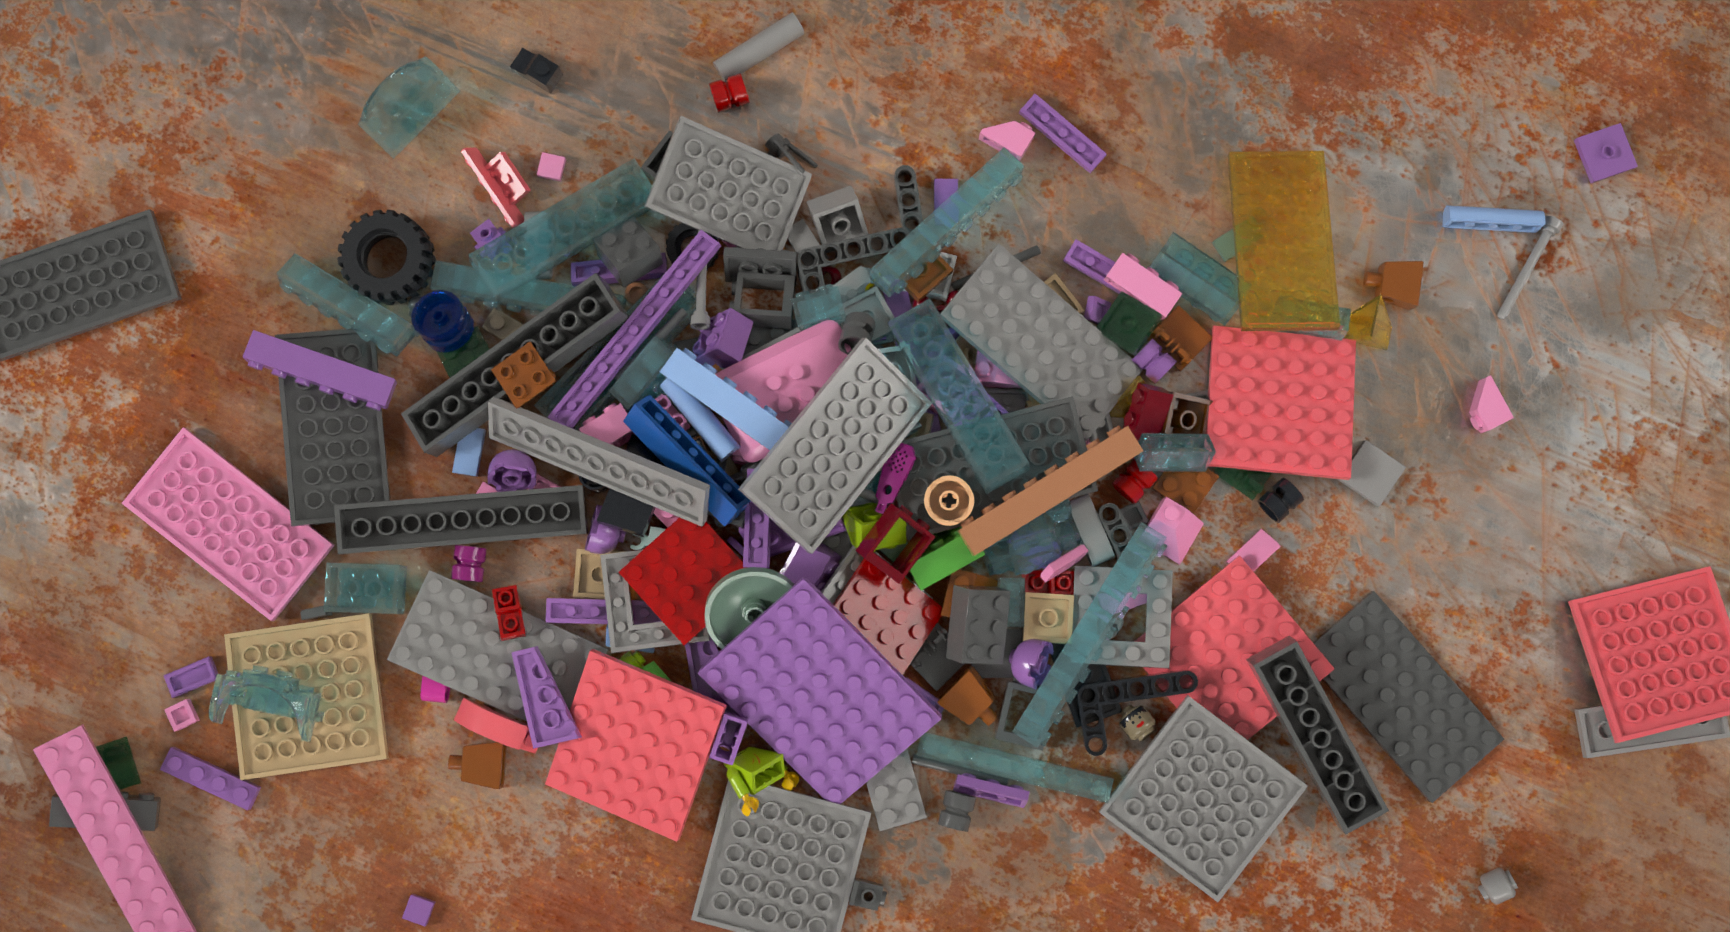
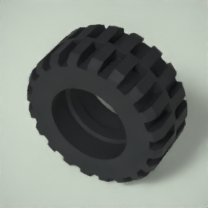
M374 210L372 216L365 213L360 216L361 221L358 223L354 220L349 225L352 227L349 233L344 231L341 236L345 240L344 243L338 245V252L342 254V256L337 258L338 265L343 268L340 272L343 278L348 281L347 284L366 299L368 298L378 304L383 302L386 305H394L396 301L402 304L407 302V297L411 296L413 298L420 295L417 290L421 287L425 289L428 286L426 279L427 277H433L434 270L431 267L436 264V257L432 253L435 251L434 245L429 240L428 234L403 213L398 214L394 210H387L386 213L382 210ZM395 237L401 239L407 247V258L401 270L387 278L373 276L369 272L367 262L373 246L386 238Z

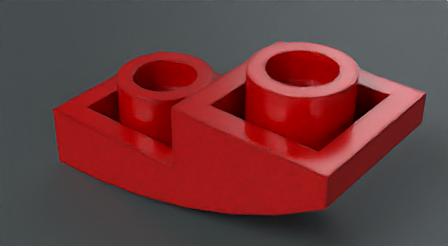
M1022 570V594L1032 592L1074 595V571H1064L1045 583L1040 576L1043 570Z
M517 585L492 589L501 640L525 637L526 631Z

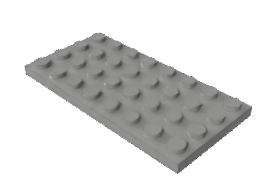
M1000 244L992 250L939 314V317L1040 404L1073 396L1085 441L1091 437L1143 370L1132 361L1129 355Z
M861 338L740 486L739 490L804 550L813 554L931 406L932 402L867 338Z
M429 570L387 660L527 721L511 652L538 646L570 711L590 650L595 649L607 654L608 649L553 624L546 623V621L523 611L526 636L502 641L492 597Z

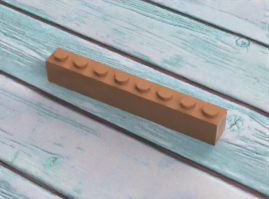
M1119 425L1107 432L1109 437L1100 442L1099 438L1086 445L1087 451L1079 454L1078 451L1065 458L1066 464L1058 467L1057 464L1044 471L1045 477L1037 480L1036 477L1023 484L1024 490L1016 493L1015 490L1002 497L1003 503L998 506L992 503L981 510L982 516L977 519L971 516L961 522L962 528L957 531L972 556L982 552L1143 452L1130 428L1126 426L1121 429Z

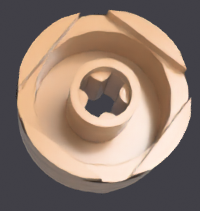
M950 475L942 476L934 480L927 488L924 504L928 515L935 522L945 526H954L966 520L971 514L974 506V495L970 486L963 479ZM948 494H951L952 498L956 500V504H952L951 508H947L946 503L942 502V498H947Z

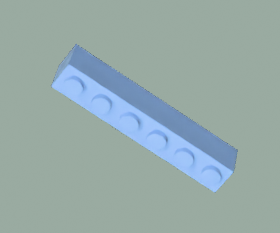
M676 348L660 373L765 448L771 450L792 423L787 419L784 423L776 418L778 413L767 405L761 408L755 403L758 400L747 391L744 394L740 393L735 389L737 384L726 376L723 380L716 376L717 370L705 362L703 366L695 361L697 356L685 348L681 351Z

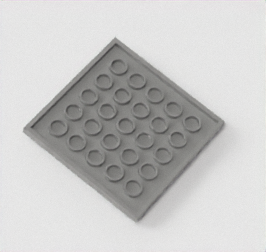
M1187 695L1099 809V813L1215 901L1219 902L1308 785Z
M728 780L691 920L734 932H841L871 812L769 785L755 795L749 794V796L758 799L759 807L756 813L751 808L750 815L745 816L742 813L744 801L742 798L739 799Z

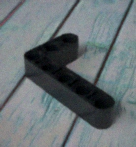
M1177 670L1081 685L1077 690L1076 696L1083 742L1087 752L1093 756H1099L1107 749L1101 705L1190 693L1198 685L1197 676L1188 670ZM1187 674L1191 677L1192 683L1189 687L1182 688L1179 684L1180 677ZM1159 678H1165L1167 681V688L1164 691H1157L1155 689V682ZM1136 681L1141 682L1143 685V691L1138 695H1134L1130 691L1131 684ZM1110 685H1116L1119 689V694L1115 698H1108L1106 696V689ZM1087 688L1092 689L1095 693L1094 699L1089 702H1085L1081 698L1082 691ZM1089 713L1098 715V722L1094 726H1089L1085 723V717ZM1097 737L1102 740V746L1099 750L1089 748V741L1092 738Z

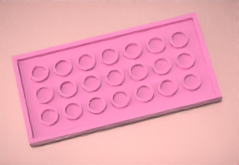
M184 427L122 502L124 506L270 621L276 620L335 546V544L311 525L292 527L290 509Z

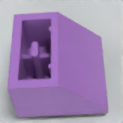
M732 308L719 312L710 318V328L699 330L701 332L699 339L693 347V352L697 356L695 361L701 365L706 362L711 366L716 363L720 368H727L741 361L753 321Z

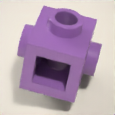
M487 219L470 232L478 243L474 246L483 258L488 256L493 263L512 249L506 241L510 237L502 227L497 229L490 219Z

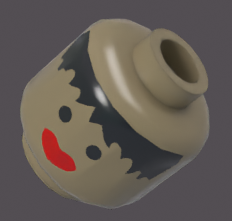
M1131 704L1120 713L1123 717L1120 719L1119 726L1131 740L1139 739L1142 742L1156 730L1154 728L1155 719L1142 705L1133 707Z

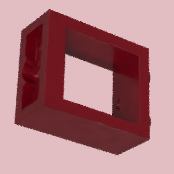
M891 503L855 551L900 584L935 536L928 531L930 529L928 524L920 518L917 521L911 518L913 515L911 511L903 505L897 508ZM900 517L915 528L917 532L891 565L877 555L874 550Z

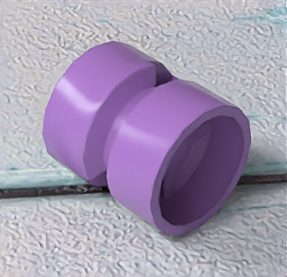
M1152 338L1132 361L1140 369H1145V375L1155 384L1177 361L1168 353H1162V347Z

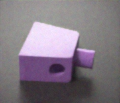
M725 710L709 758L733 766L748 719ZM720 747H725L730 751H724Z

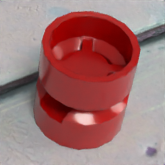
M740 73L728 77L726 82L717 80L709 83L718 113L731 109L733 104L739 107L750 103Z
M1133 459L1125 468L1126 474H1120L1112 483V486L1125 499L1136 504L1143 497V490L1150 489L1158 478L1145 464Z

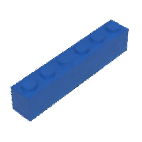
M651 395L646 396L633 405L623 422L667 468L710 485L708 510L724 527L736 519L751 500L739 490L740 487Z

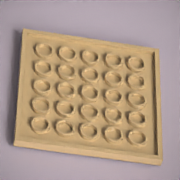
M368 613L224 634L240 780L389 758L372 614Z

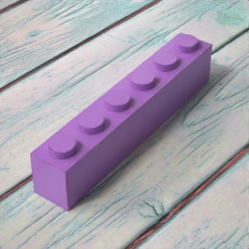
M255 330L252 331L243 354V358L248 362L249 367L261 371L263 367L272 370L271 374L286 379L287 375L296 378V383L307 387L310 386V383L320 386V391L333 395L334 392L343 394L342 398L350 402L364 401L366 402V407L380 411L381 408L388 409L397 385L394 378Z

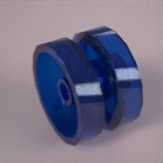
M445 290L432 291L424 295L413 308L411 322L414 329L435 351L443 353L454 351L462 347L470 339L474 330V320L471 313L452 292Z

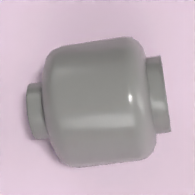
M1500 867L1481 875L1480 881L1482 885L1478 886L1484 900L1490 898L1492 903L1496 905L1513 898L1516 895L1515 889L1518 888L1509 870L1504 871Z

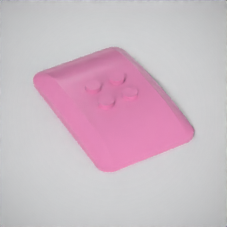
M833 320L823 321L759 351L715 375L722 380L725 376L737 384L735 389L740 393L744 394L747 391L758 399L755 402L761 408L767 405L778 413L776 418L784 423L787 419L793 423L847 357V354L840 351L838 347L842 329ZM845 343L846 352L852 351L850 345ZM723 418L730 434L741 446L738 450L745 461L755 463L767 455L770 450Z

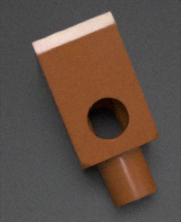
M1424 261L1384 262L1379 266L1378 273L1366 271L1363 284L1376 287L1375 299L1412 310L1419 305Z
M972 665L937 701L941 707L968 725L972 724L979 717L989 726L998 717L989 707L993 703L995 695Z
M498 742L463 746L462 755L449 756L448 769L461 770V781L493 789L504 788L507 746Z

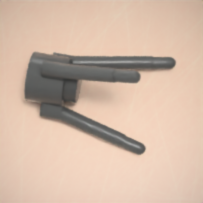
M779 133L773 135L765 144L769 150L768 155L775 158L778 157L779 159L786 156L801 173H804L805 170L789 153V150H792L816 168L818 166L811 158L791 144L787 138L783 139Z

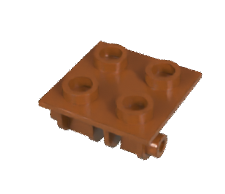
M1179 305L1146 338L1148 342L1153 338L1162 347V353H1168L1177 361L1173 366L1180 372L1212 340V336Z
M531 341L491 369L516 409L556 382V374L552 369H548Z

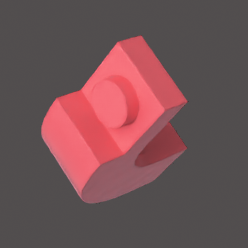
M463 698L454 721L493 741L536 754L538 748L533 749L528 724L502 715L482 703Z

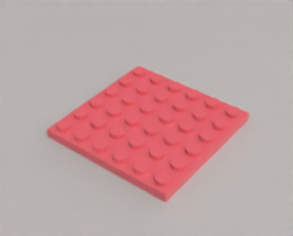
M1213 326L1208 400L1213 402L1209 406L1204 466L1349 480L1352 468L1356 340Z
M1239 555L1171 610L1169 669L1143 667L1148 674L1177 670H1188L1194 673L1198 679L1196 689L1190 693L1167 696L1170 701L1178 708L1185 697L1189 695L1247 740L1277 717L1246 659L1285 637L1291 636L1298 642L1319 682L1335 669ZM1145 632L1133 642H1145ZM1185 674L1180 677L1179 684L1182 688H1187L1191 685L1192 679L1189 675ZM1159 678L1156 680L1155 683L1164 691L1167 688L1166 679Z
M1711 566L1568 601L1615 743L1730 715V620Z
M592 649L589 652L570 708V713L582 737L558 744L545 785L677 842L682 835L727 705Z

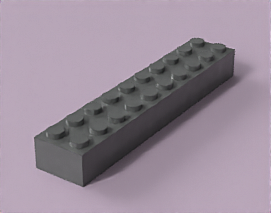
M594 273L402 412L401 415L423 452L438 457L489 420L488 401L493 396L512 404V401L491 371L499 363L531 341L548 369H552L555 373L623 324L629 316L606 280L597 273Z
M583 485L334 505L338 554L588 534L585 487Z

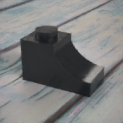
M524 48L521 49L510 66L511 70L550 94L563 76L557 64L540 54H533Z

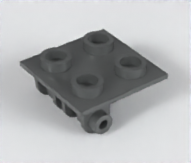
M936 623L910 663L936 691L965 664L946 658L948 632L939 623Z

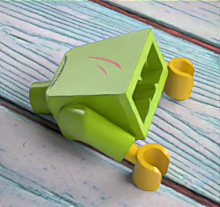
M748 747L736 754L733 766L724 763V766L728 769L727 778L739 799L742 798L744 801L742 813L745 816L750 815L751 808L756 813L759 807L758 799L749 796V794L755 795L784 777L782 787L788 791L796 787L799 782L798 774L787 771L788 767L784 763L783 754H778L777 752Z

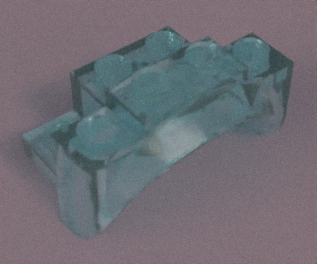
M424 56L401 66L378 85L365 103L357 125L394 159L460 90L443 74L444 72L429 58Z
M1069 499L1062 501L983 550L985 555L982 556L989 576L1003 574L1006 571L1014 572L1015 576L1029 574L1034 570L1048 566V564L1060 558L1063 550H1071L1076 545H1079L1080 534L1072 517ZM1004 541L1006 547L1000 546L998 543Z
M253 665V669H243V674L233 670H227L226 674H217L209 706L211 722L223 724L228 706L237 704L251 710L290 718L296 717L301 741L311 742L314 725L316 722H322L324 712L318 711L322 693L314 692V687L299 685L300 679L292 677V672L277 670V674L268 672V667Z

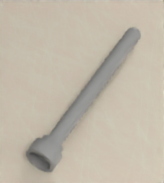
M1553 216L1545 217V225L1541 229L1542 234L1497 314L1499 319H1505L1508 316L1551 236H1555V234L1560 232L1564 223Z
M707 264L697 275L696 311L691 316V328L696 330L710 328V316H708L706 311Z

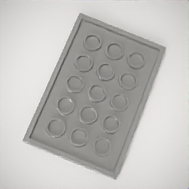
M680 116L644 207L697 230H703L705 233L737 247L780 251L784 248L812 174L807 171L801 173L795 166Z

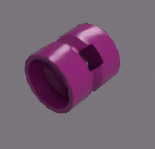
M455 545L453 559L457 561V564L452 566L451 579L483 582L484 568L481 567V564L486 560L487 549Z

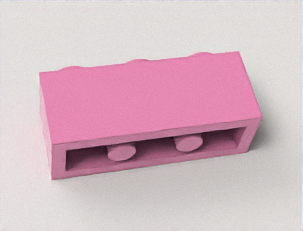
M1122 253L1104 281L1163 321L1182 295L1178 291L1179 287L1171 281H1163L1159 278V273L1150 267L1146 269L1139 264L1140 261L1132 254L1128 253L1125 255Z

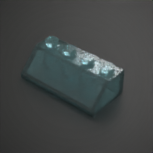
M1174 232L1149 266L1159 273V278L1163 281H1171L1179 287L1178 291L1182 293L1181 297L1189 301L1194 308L1202 310L1212 320L1220 322L1224 326L1241 306L1252 286Z

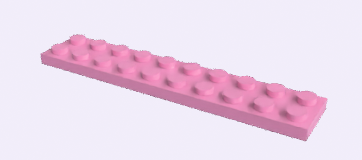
M82 724L34 748L33 751L133 931L197 932L84 725Z

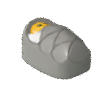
M859 266L827 290V294L837 305H841L868 291L873 286H878V276L872 268Z

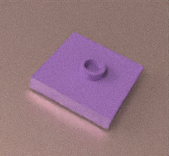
M1621 123L1574 140L1590 183L1638 167Z

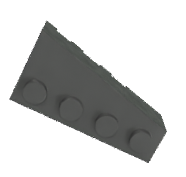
M120 791L142 831H155L159 822L161 797H154V793L128 795V792ZM54 794L51 799L49 827L76 828L58 794Z

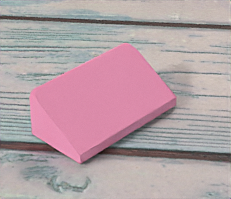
M1260 529L1226 562L1229 564L1239 555L1254 572L1280 548V545L1265 531Z

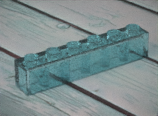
M296 253L276 273L280 283L279 286L286 293L297 295L304 304L315 306L324 316L328 318L333 317L338 320V323L345 329L349 330L351 328L356 331L363 340L374 342L384 353H392L398 357L415 337L411 323L370 298L359 294L357 290L352 289L347 284Z

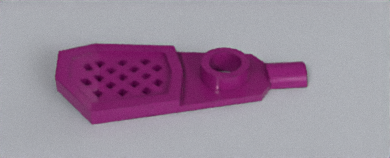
M900 443L884 463L876 497L879 500L876 512L881 514L885 512L887 504L895 501L904 481H906L917 459L912 446ZM891 486L892 492L887 495L886 488Z

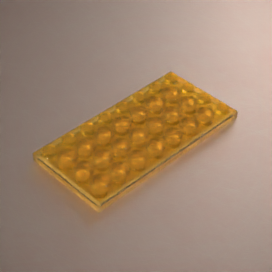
M1324 151L1229 152L1228 167L1241 331L1339 330L1340 317Z

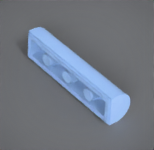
M1447 205L1443 212L1442 227L1536 233L1545 225V213L1539 210Z
M666 378L660 385L661 389L721 462L725 461L741 447L708 406L670 379Z

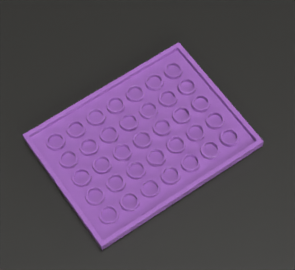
M805 576L698 671V674L741 717L748 719V724L778 754H783L784 760L826 801L837 804L844 802L942 719V715Z

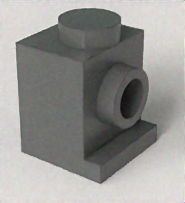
M855 877L849 905L878 911L879 906L884 907L887 892L883 891V884ZM866 892H871L873 894V898L871 900H866L864 898V894Z

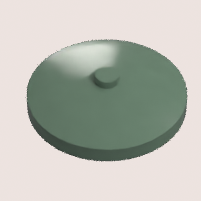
M761 567L743 568L724 576L714 585L705 604V624L712 640L723 649L794 586V583L777 571Z

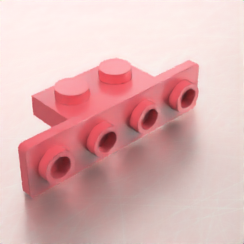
M476 147L463 148L461 152L465 157V162L474 170L480 184L487 189L491 195L492 202L503 213L505 221L513 228L524 227V216L516 204L531 189L507 154L499 152L487 163Z

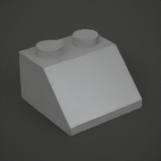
M851 185L806 201L821 244L868 235L858 198ZM832 248L825 249V253L834 251Z

